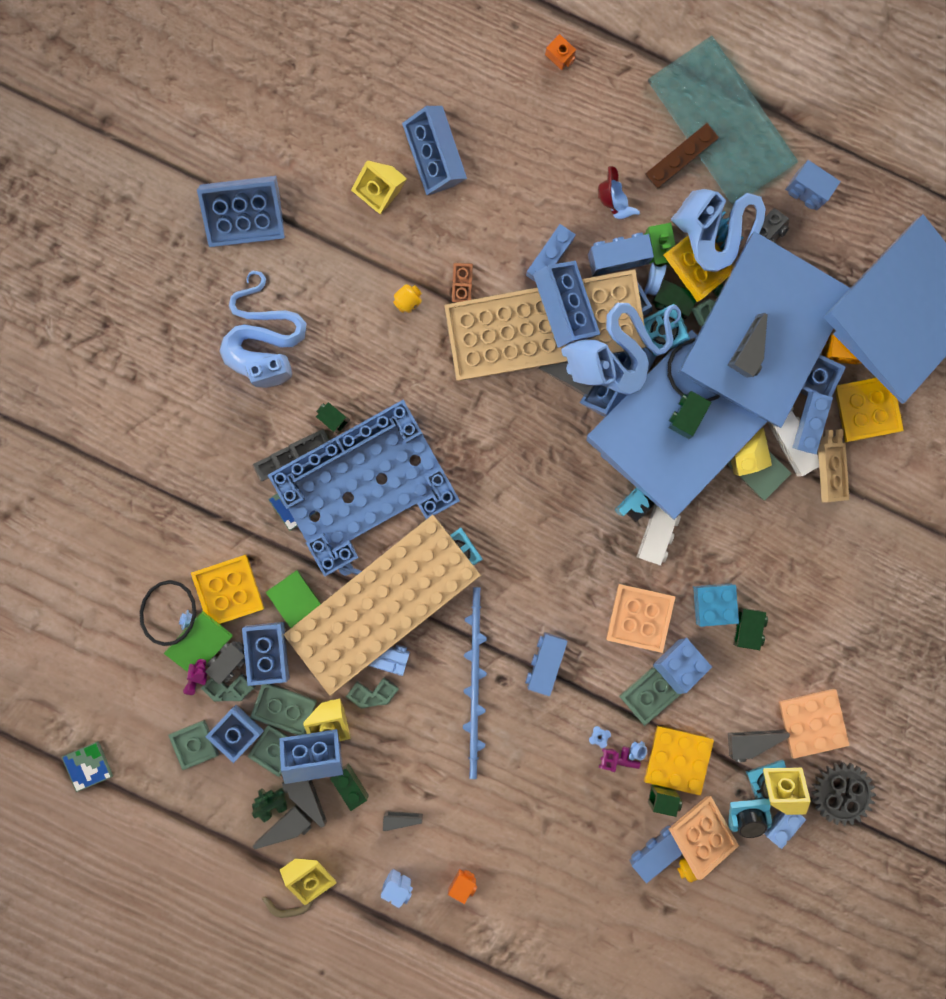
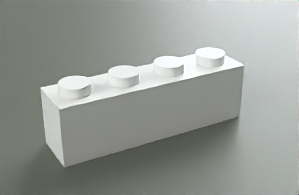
M792 407L782 428L770 422H767L797 477L819 467L818 451L817 454H812L792 448L800 423V418L794 415L792 411L794 408Z
M654 504L637 558L661 565L662 562L665 563L668 556L667 546L668 544L671 545L674 539V533L672 532L674 526H678L681 516L679 515L673 520Z

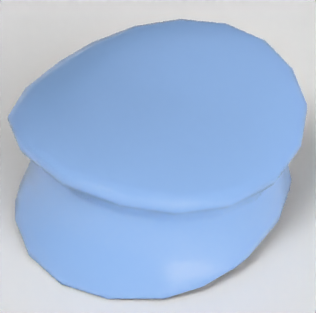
M653 262L651 263L644 289L645 295H657L667 265L658 267Z

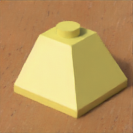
M366 161L351 191L376 212L382 214L399 194L407 178L393 166Z
M761 428L731 460L734 475L742 476L772 466L764 428Z
M340 699L322 702L304 721V728L307 734L337 729L340 741L350 739L345 710Z
M763 768L770 805L786 815L806 814L811 801L803 769Z
M294 859L280 869L285 886L304 905H307L337 883L317 860Z

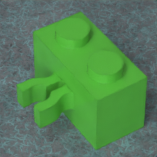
M671 223L648 227L644 235L649 234L654 255L649 264L653 262L658 267L669 266V262L663 255L675 246Z

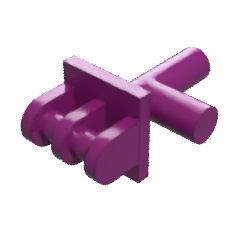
M198 659L195 665L189 664L187 680L189 681L183 689L184 694L194 695L197 683L206 684V660Z
M622 747L620 758L619 753L614 749L603 748L602 752L604 753L600 758L602 762L599 764V768L615 772L617 765L639 769L641 763L640 761L628 759L629 747Z

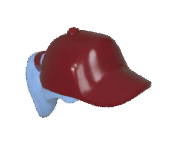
M609 166L607 180L598 186V198L605 207L610 208L613 216L617 219L627 218L634 214L639 215V210L628 206V199L622 191V184L618 181V170L613 166Z

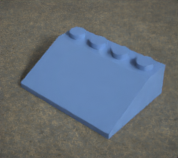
M276 176L201 184L198 187L197 194L209 247L285 238L280 193Z

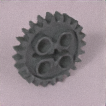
M841 762L840 767L838 764L833 763V769L826 766L827 772L820 771L822 777H815L819 781L818 784H812L817 789L811 792L812 795L816 796L812 800L815 804H818L815 808L821 811L820 815L822 817H826V820L829 822L833 820V823L836 825L840 821L843 826H846L847 821L854 825V819L861 822L860 816L867 817L865 811H872L869 804H875L871 800V797L876 796L871 791L875 786L869 784L872 779L866 777L867 772L861 771L859 766L854 768L852 763L846 766L844 762ZM840 778V783L834 786V780ZM858 783V789L852 791V786ZM835 797L834 803L828 804L829 799ZM853 802V807L847 809L848 803Z

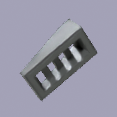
M386 811L383 818V831L422 824L423 814Z

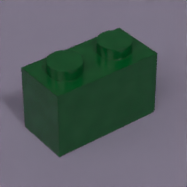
M665 279L662 281L657 295L652 300V304L658 310H662L672 304L677 305L681 311V317L684 319L689 317L696 303L690 291Z
M690 391L687 395L683 394L678 402L680 408L677 412L674 411L669 418V422H671L669 429L687 439L692 438L712 402L693 391Z
M329 402L326 405L323 403L316 411L318 413L316 418L336 434H339L350 421L348 417Z
M739 607V624H736L733 645L760 651L761 646L765 642L763 630L767 626L768 616H766L764 611Z
M348 763L342 767L343 775L332 776L330 780L349 810L352 811L366 802L369 795Z
M651 785L648 804L652 811L677 817V812H680L682 808V800H680L677 792L674 789Z

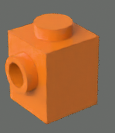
M559 34L546 47L545 55L557 67L563 70L565 66L569 67L575 61L576 49Z
M459 869L448 888V895L465 904L469 896L472 897L477 890L474 874L468 870L462 871Z

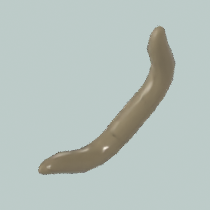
M266 897L262 898L269 912L279 918L304 914L313 904L312 900L307 905L299 908L279 910L273 905L271 900Z

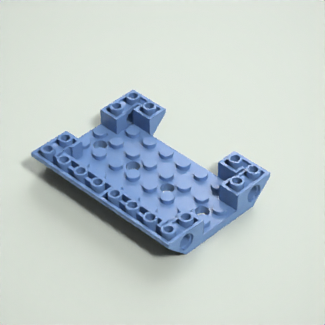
M404 400L268 474L286 509H289L307 541L306 545L324 577L359 558L351 542L352 539L415 504H418L424 517L428 519L431 515H436L460 501ZM413 455H418L421 458V463L418 466L410 464V458ZM379 474L387 476V482L383 485L377 483L376 478ZM347 492H351L354 495V500L351 503H346L343 500V496ZM312 511L320 513L319 521H311L309 515Z

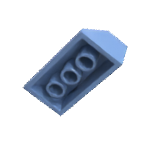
M425 106L402 123L426 195L452 188L467 179L443 106Z
M576 261L547 265L533 274L558 348L578 340H587L600 335Z
M642 348L647 355L649 371L656 357L647 348ZM614 353L623 367L629 370L631 358L627 353ZM596 385L589 397L583 396L580 403L606 417L627 395L602 385Z

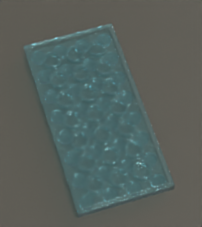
M710 36L648 79V82L687 139L706 123L718 135L719 139L702 152L699 157L732 205L744 194H753L798 162L713 36Z

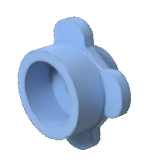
M186 610L185 614H181L179 620L181 630L190 625L192 614L189 613V610Z
M595 726L589 742L599 745L600 748H605L611 733L609 730L605 731L599 726Z
M643 741L640 743L633 742L630 748L629 759L632 761L634 759L643 760L647 755L645 743Z

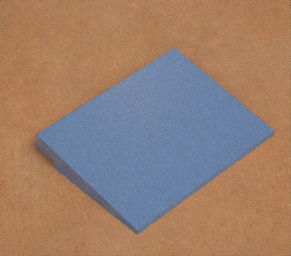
M924 214L917 218L823 316L836 330L833 335L902 404L908 400L946 357V242Z
M754 231L750 235L678 373L695 381L694 383L782 428L834 329L823 316L842 298L850 287ZM766 313L768 317L764 360L761 364L762 369L758 375L746 378L729 367L728 363L758 314Z
M693 330L688 333L690 339L697 338L698 336ZM693 342L683 346L675 354L671 363V375L676 386L684 394L687 395L690 391H693L707 399L717 394L678 373L694 344ZM676 347L647 374L646 381L641 390L627 395L587 435L586 440L601 453V457L673 520L680 515L768 422L719 397L716 400L710 401L712 403L692 438L687 439L669 429L671 424L669 418L674 411L677 412L680 408L678 402L681 398L673 389L668 378V361Z

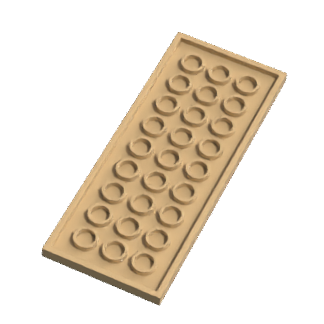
M636 270L582 279L600 331V335L587 340H598L607 344L613 354L625 352L610 337L606 329V318L616 303H629L637 311L644 325ZM538 288L444 305L457 381L568 362L567 357L562 355L561 349L563 347H557ZM622 313L618 319L621 330L634 339L641 348H647L630 317L626 313Z
M431 515L284 633V636L330 696L478 579L481 574L438 519Z

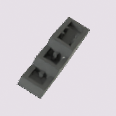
M324 429L271 454L252 466L260 482L269 479L268 474L328 442L329 439Z

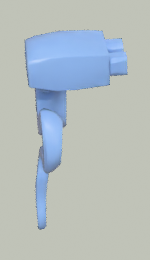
M707 189L692 191L685 199L677 213L671 218V221L683 232L688 233L694 258L704 271L718 272L733 263L737 257L741 241L742 215L748 205H754L756 210L755 221L748 239L754 231L760 233L766 211L761 196L746 193L734 202L729 216L728 233L724 249L719 252L715 249V239L726 200L719 192Z
M251 271L247 276V283H249V277L253 274L261 277V283L257 287L237 291L230 297L229 308L232 314L250 320L286 319L296 325L295 332L290 335H282L263 327L247 324L238 325L223 337L219 352L224 364L235 372L247 376L252 385L269 388L281 385L292 377V369L288 357L282 354L245 350L241 346L243 340L254 339L278 347H294L305 339L307 323L299 314L287 310L267 312L238 310L235 305L237 299L260 292L266 284V277L262 272Z
M616 303L607 314L606 329L610 337L631 358L629 370L623 367L617 357L610 351L607 344L598 340H578L561 349L562 355L567 357V373L572 375L574 382L593 386L602 385L625 395L641 390L647 378L649 365L647 355L634 339L621 330L618 319L622 313H626L645 346L658 356L665 354L673 344L674 339L669 315L672 310H675L678 317L673 323H677L681 317L680 309L677 305H671L665 310L663 320L666 343L662 348H658L649 337L637 311L629 303Z

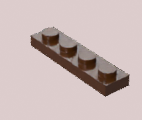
M706 123L645 173L646 176L659 189L719 139L718 135Z

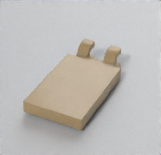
M843 429L836 430L835 437L833 430H825V437L822 434L818 456L822 502L849 500L846 443H842Z

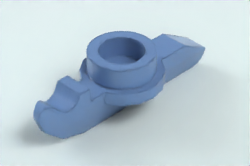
M351 563L339 568V572L345 576L351 573L358 575L362 572L354 569Z

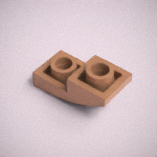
M472 263L453 264L452 302L471 300Z

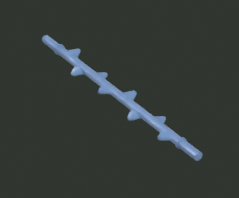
M473 587L472 615L465 618V622L472 626V650L464 653V657L472 662L471 686L464 689V693L471 697L470 722L463 725V729L470 733V779H477V760H479L477 753L485 748V743L478 740V716L486 712V709L478 704L479 680L487 676V672L479 668V645L487 641V637L480 633L481 587Z

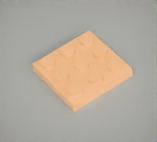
M618 584L606 640L663 653L675 596Z
M836 689L779 701L785 730L790 733V737L787 740L793 759L849 746Z
M706 796L668 828L698 880H702L739 847L711 796Z

